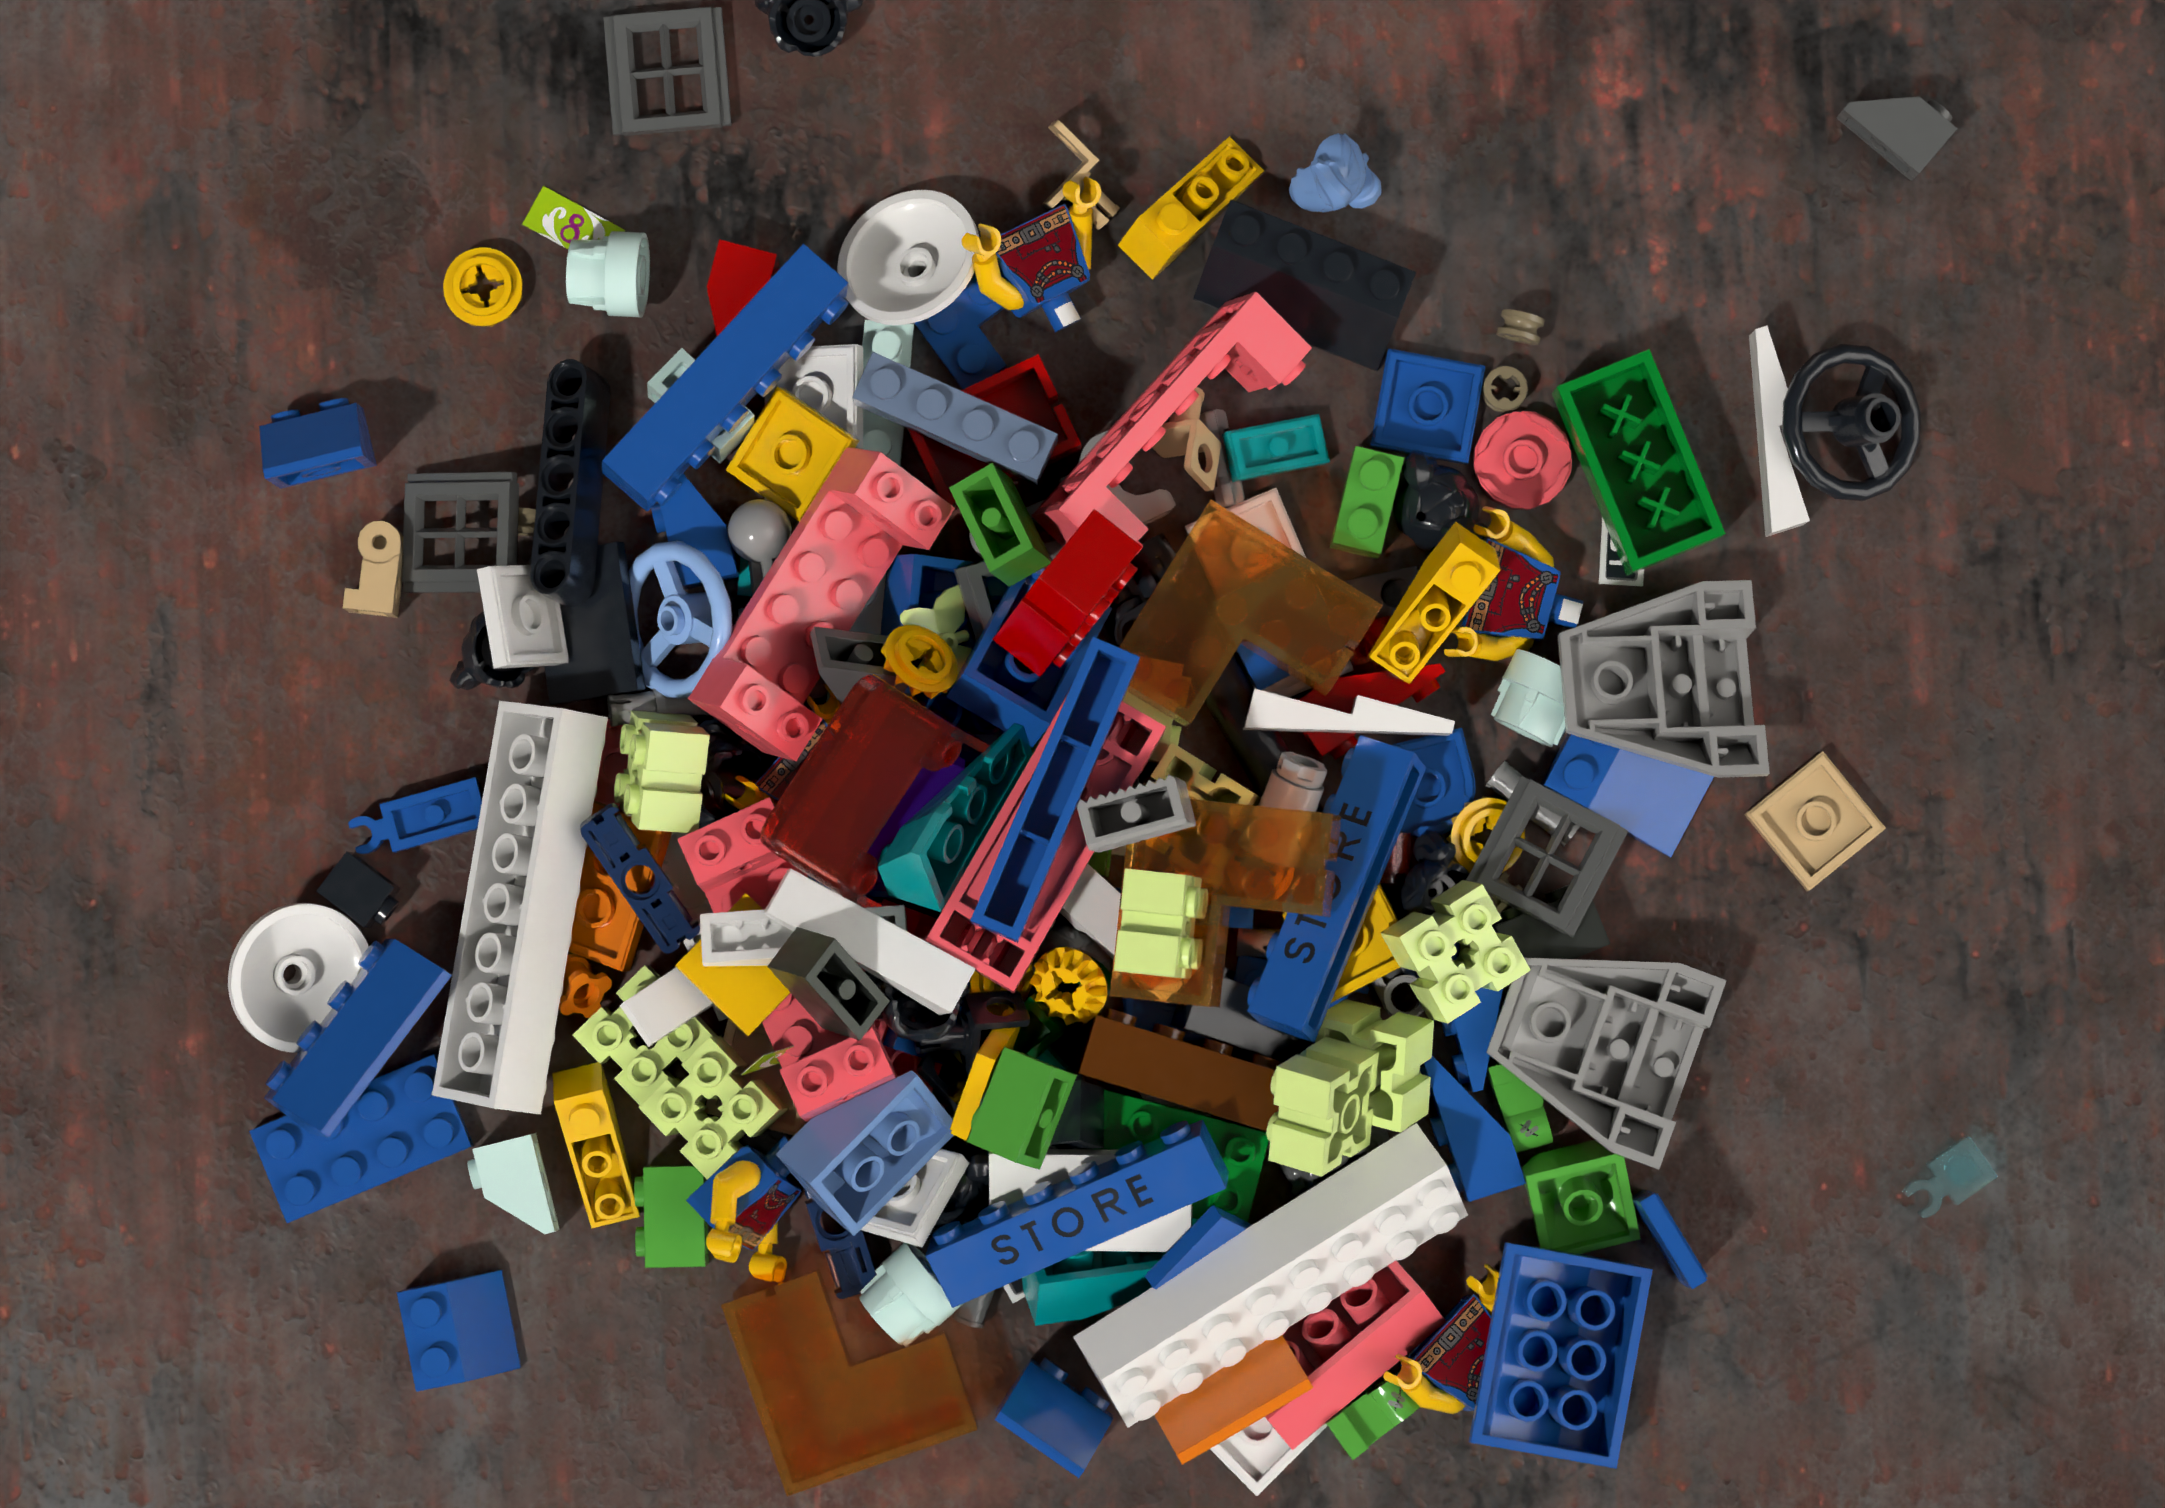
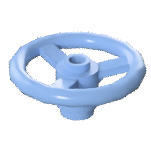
M682 541L658 542L638 555L628 571L644 682L648 688L656 689L666 698H688L712 659L722 650L733 633L731 602L721 574L703 552ZM673 561H678L691 568L703 583L706 592L688 594L684 591ZM654 569L665 599L659 607L657 616L660 630L644 647L639 634L637 609L642 586L651 570ZM703 643L709 647L708 655L699 670L686 679H672L659 672L656 668L675 645Z

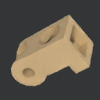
M373 521L360 531L358 549L363 556L359 590L345 588L343 609L349 613L398 618L402 588L403 535L388 522Z

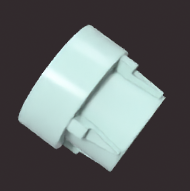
M612 231L609 236H603L602 240L572 239L568 249L566 265V291L569 304L593 306L594 310L606 311L608 316L643 317L648 300L650 280V251L646 233Z
M1516 649L1497 690L1500 692V695L1491 715L1500 724L1531 740L1552 747L1553 744L1558 746L1566 731L1560 666L1528 651Z
M905 1242L882 1262V1265L875 1271L877 1275L860 1291L862 1295L859 1297L865 1309L881 1328L898 1344L905 1347L924 1332L929 1334L936 1326H940L963 1305L951 1307L926 1256L915 1245Z

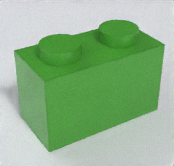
M1355 446L1329 548L1374 559L1379 558L1404 457Z
M991 463L949 487L991 574L1011 587L1050 564L1052 560L1012 478L996 465Z
M1004 1047L992 1072L990 1084L983 1102L973 1115L971 1121L972 1130L967 1142L1015 1163L1040 1170L1077 1075L1030 1055Z
M649 1165L643 1167L642 1177H635V1206L644 1207V1227H636L635 1248L637 1257H645V1268L705 1267L709 1264V1250L706 1245L708 1223L686 1201L707 1180L693 1165Z

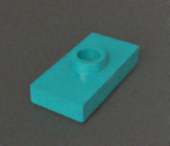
M1319 414L1227 431L1222 434L1233 483L1321 466L1330 462Z

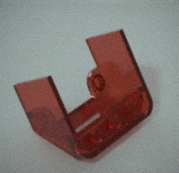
M875 674L867 675L852 687L766 819L760 834L761 843L774 854L840 896L864 908L885 906L868 894L878 878V861L867 851L922 767L929 771H938L949 767L960 755L963 743L981 753L990 745L930 704L912 696L910 693Z

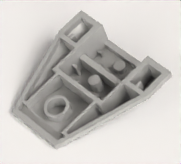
M1752 580L1702 581L1559 633L1558 645L1566 733L1718 778L1768 776L1770 773L1765 725H1754L1746 642L1748 636L1756 629Z
M1524 958L1531 971L1510 984L1486 1053L1607 1150L1659 1170L1676 1124L1675 1121H1672L1700 1039L1704 1029L1711 1026L1727 980L1681 963Z

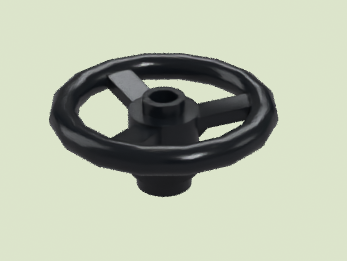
M1838 344L1813 354L1793 375L1783 400L1782 434L1791 461L1806 481L1814 488L1834 499L1865 501L1890 491L1910 470L1920 444L1921 411L1911 382L1894 360L1869 346ZM1843 363L1865 366L1855 397L1841 400L1832 411L1802 412V406L1811 384L1825 370ZM1884 381L1894 392L1898 406L1887 396L1880 394ZM1901 419V439L1893 460L1887 464L1879 443L1889 440L1894 435ZM1803 432H1833V435L1841 444L1847 447H1857L1869 478L1861 482L1847 481L1824 471L1810 454Z

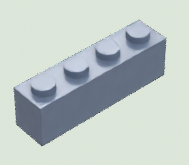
M872 352L852 396L854 404L982 462L987 464L993 463L999 469L1038 486L1058 442V434L875 352Z

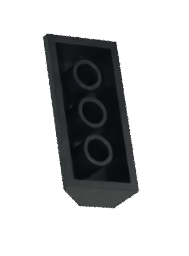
M1230 200L1193 300L1219 309L1226 301L1257 292L1310 346L1377 372L1416 272L1237 201Z

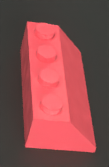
M1394 1261L1375 1273L1365 1284L1349 1289L1333 1299L1322 1311L1309 1314L1287 1329L1283 1337L1308 1377L1313 1389L1265 1416V1418L1287 1445L1294 1450L1380 1378L1385 1371H1388L1400 1360L1395 1358L1396 1354L1399 1353L1406 1356L1441 1327L1446 1320L1421 1287L1397 1261Z

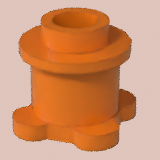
M569 954L567 956L559 1011L567 1016L572 1013H581L585 1018H590L601 1008L600 1002L604 993L612 986L611 979L603 972L594 975L591 964L585 957Z

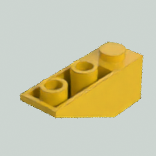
M1229 136L1141 214L1118 246L1153 280L1228 208L1230 200L1235 201L1262 175L1264 170Z
M1455 522L1425 559L1369 653V658L1410 684L1500 572L1496 549Z
M596 1062L553 1073L554 1105L591 1229L640 1217L639 1208L635 1206L634 1187L613 1100L602 1064Z

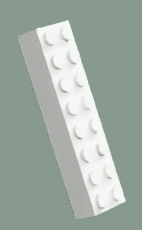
M499 701L434 1079L433 1096L494 1109L541 1115L543 1098L547 1088L546 1080L551 1050L555 1041L559 1003L563 993V980L568 950L572 941L576 903L580 893V880L585 850L588 845L581 835L580 825L592 815L593 803L597 793V780L602 750L605 746L608 717L563 708Z
M1416 1123L1248 1227L1158 1289L1150 1288L1073 1337L1126 1426L1130 1427L1138 1421L1149 1419L1158 1412L1160 1407L1177 1396L1194 1391L1201 1385L1204 1379L1223 1367L1237 1364L1248 1351L1259 1344L1282 1336L1293 1324L1309 1314L1322 1311L1333 1299L1349 1289L1365 1284L1375 1273L1396 1260L1405 1259L1418 1246L1437 1234L1450 1231L1457 1225L1458 1221L1468 1216L1446 1163Z

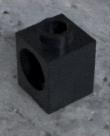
M346 851L317 889V892L361 926L371 928L375 922L382 926L394 913L400 903L394 897L401 888L354 852Z

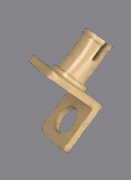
M1059 120L1052 122L1048 128L1082 163L1043 202L1042 205L1046 209H1052L1061 200L1063 202L1067 200L1062 190L1063 185L1069 180L1079 184L1081 194L1084 189V177L1091 175L1089 171L1099 161ZM1101 191V197L1096 205L1108 217H1113L1120 207L1117 204L1115 205ZM1096 206L1091 207L1093 210V224L1097 230H1100L1109 219Z
M1196 387L1194 390L1199 394L1198 398L1181 415L1177 416L1174 412L1172 413L1169 422L1162 425L1166 430L1165 434L1152 448L1163 458L1185 455L1184 468L1187 473L1205 491H1211L1215 487L1222 443L1199 419L1205 393L1202 389ZM1204 452L1206 457L1205 471L1201 469L1198 460V453Z

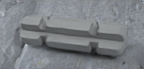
M1220 409L1206 411L1200 414L1199 419L1222 443L1216 474L1217 487H1214L1213 490L1215 501L1218 507L1233 506L1243 502L1245 495L1242 482L1233 483L1222 438L1225 430L1229 429L1226 412Z

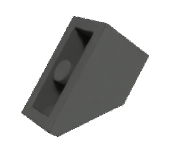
M1920 96L1849 102L1836 117L1910 181L1924 169L1958 129L1950 122L1953 117L1947 109L1932 99L1926 102Z
M813 627L810 635L818 672L842 707L889 714L908 685L905 683L895 685L896 674L883 669L886 657L881 653V649L888 636Z

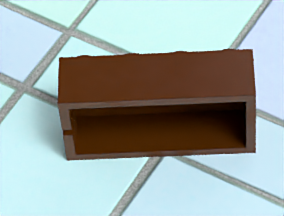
M1109 1008L1106 1009L1104 1017L1095 1015L1092 1018L1076 1073L1263 1131H1267L1271 1116L1275 1112H1279V1106L1273 1104L1274 1094L1271 1092V1080L1277 1066L1282 1064L1281 1061L1255 1053L1249 1054L1248 1061L1231 1057L1234 1048L1232 1046L1202 1038L1200 1047L1183 1042L1186 1032L1158 1023H1154L1152 1032L1135 1027L1137 1017Z

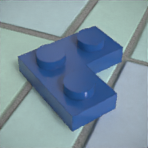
M975 271L966 288L950 305L939 313L914 323L962 390L1007 368L1006 363L979 328L1005 308L980 292Z

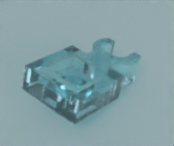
M1966 1135L1926 1163L1934 1176L1928 1180H1913L1904 1187L1902 1192L1905 1196L1909 1197L1920 1189L1927 1191L1929 1203L1917 1212L1920 1217L1927 1218L1937 1213L1941 1207L1942 1198L1948 1195L1954 1205H1959L1998 1176L1971 1137Z

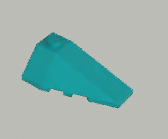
M1014 723L910 818L900 828L893 842L884 847L879 858L878 870L889 896L942 912L1033 755L1022 725Z
M1192 1219V1226L1198 1219ZM1082 1251L1023 1277V1291L1035 1326L1085 1319L1130 1302L1152 1288L1145 1275L1167 1252Z

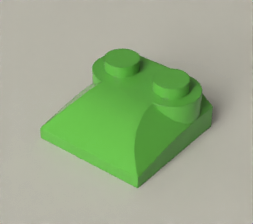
M1596 1140L1539 1153L1522 1167L1526 1182L1524 1185L1527 1190L1540 1248L1582 1254L1641 1239L1625 1159L1620 1155L1610 1152Z

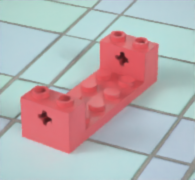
M1257 292L1226 301L1031 516L1063 547L1092 510L1095 509L1143 547L1139 539L1149 529L1106 486L1109 485L1111 488H1114L1128 476L1133 469L1129 461L1140 449L1147 452L1163 437L1166 430L1162 425L1173 412L1179 416L1194 403L1199 396L1194 389L1206 376L1211 380L1225 368L1248 392L1263 388L1271 390L1280 383L1286 386L1303 371L1306 364L1302 359L1312 347Z
M847 447L736 621L728 642L712 659L688 697V700L763 753L797 761L823 720L803 705L821 677L818 672L811 640V630L813 627L849 631L902 546L929 550L955 507L882 452Z
M1066 698L925 940L929 944L976 968L975 972L1012 993L1016 991L1038 953L1040 945L1095 852L1089 851L1078 809L1076 808L1019 942L1011 941L970 922ZM1122 701L1080 799L1088 801L1089 797L1098 798L1099 794L1107 796L1109 791L1117 793L1119 788L1127 790L1129 786H1133L1162 738L1166 726Z
M770 797L677 839L694 879L705 893L713 913L728 912L745 893L762 909H766L788 869L791 868L808 877L782 816ZM791 993L762 1022L774 1051L793 1046L787 1049L786 1053L777 1057L782 1067L779 1071L799 1116L806 1122L898 1077L874 1023L861 1040L823 1029Z

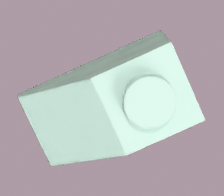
M536 1133L472 1149L475 1159L468 1160L467 1164L474 1189L482 1188L485 1199L544 1234L560 1230Z

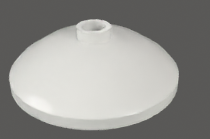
M932 190L906 191L880 201L856 221L842 244L838 258L837 273L849 282L845 298L859 314L871 321L885 325L912 324L939 313L962 293L974 274L975 270L972 262L974 252L964 249L961 242L966 233L979 237L972 217L957 200Z
M314 903L284 905L256 920L239 940L233 952L228 972V991L231 1005L243 1027L257 1040L272 1048L298 1053L301 1047L296 1043L305 1029L314 1020L321 1024L332 1008L327 1002L334 991L345 980L351 984L363 969L358 965V961L369 946L361 931L343 914ZM293 964L296 969L295 976L291 980L285 981L283 976L284 970Z

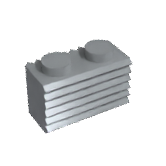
M1168 775L1166 780L1158 778L1156 782L1149 780L1146 785L1139 783L1137 787L1129 786L1127 790L1119 788L1117 793L1109 791L1107 796L1099 794L1098 798L1089 797L1088 801L1080 799L1077 804L1089 851L1099 853L1196 826L1186 782L1171 775Z

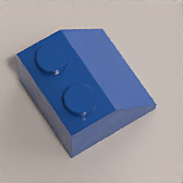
M339 398L319 404L320 412L301 416L300 410L297 409L272 415V423L259 426L262 466L265 479L282 489L377 466L364 409L359 404H349L348 398Z
M503 1270L408 1288L397 1292L416 1392L467 1382L521 1368Z

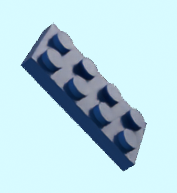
M437 1054L373 1079L329 1138L310 1134L288 1116L249 1131L286 1223L300 1219L474 1146L456 1101L432 1095L438 1062Z

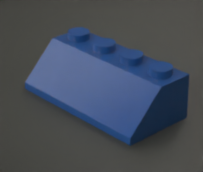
M385 939L382 944L374 941L358 961V965L363 969L351 984L345 980L339 985L327 1002L332 1008L321 1024L314 1020L305 1029L296 1043L301 1047V1050L290 1064L285 1060L282 1061L266 1081V1085L271 1089L264 1099L310 1134L329 1138L452 976L396 939Z

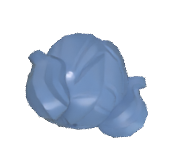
M1337 133L1321 142L1309 167L1297 169V174L1291 179L1289 193L1291 199L1299 207L1311 212L1324 213L1336 211L1346 207L1348 204L1353 208L1362 209L1374 204L1382 193L1381 181L1368 168L1367 162L1369 157L1366 153H1361L1358 144L1346 133Z

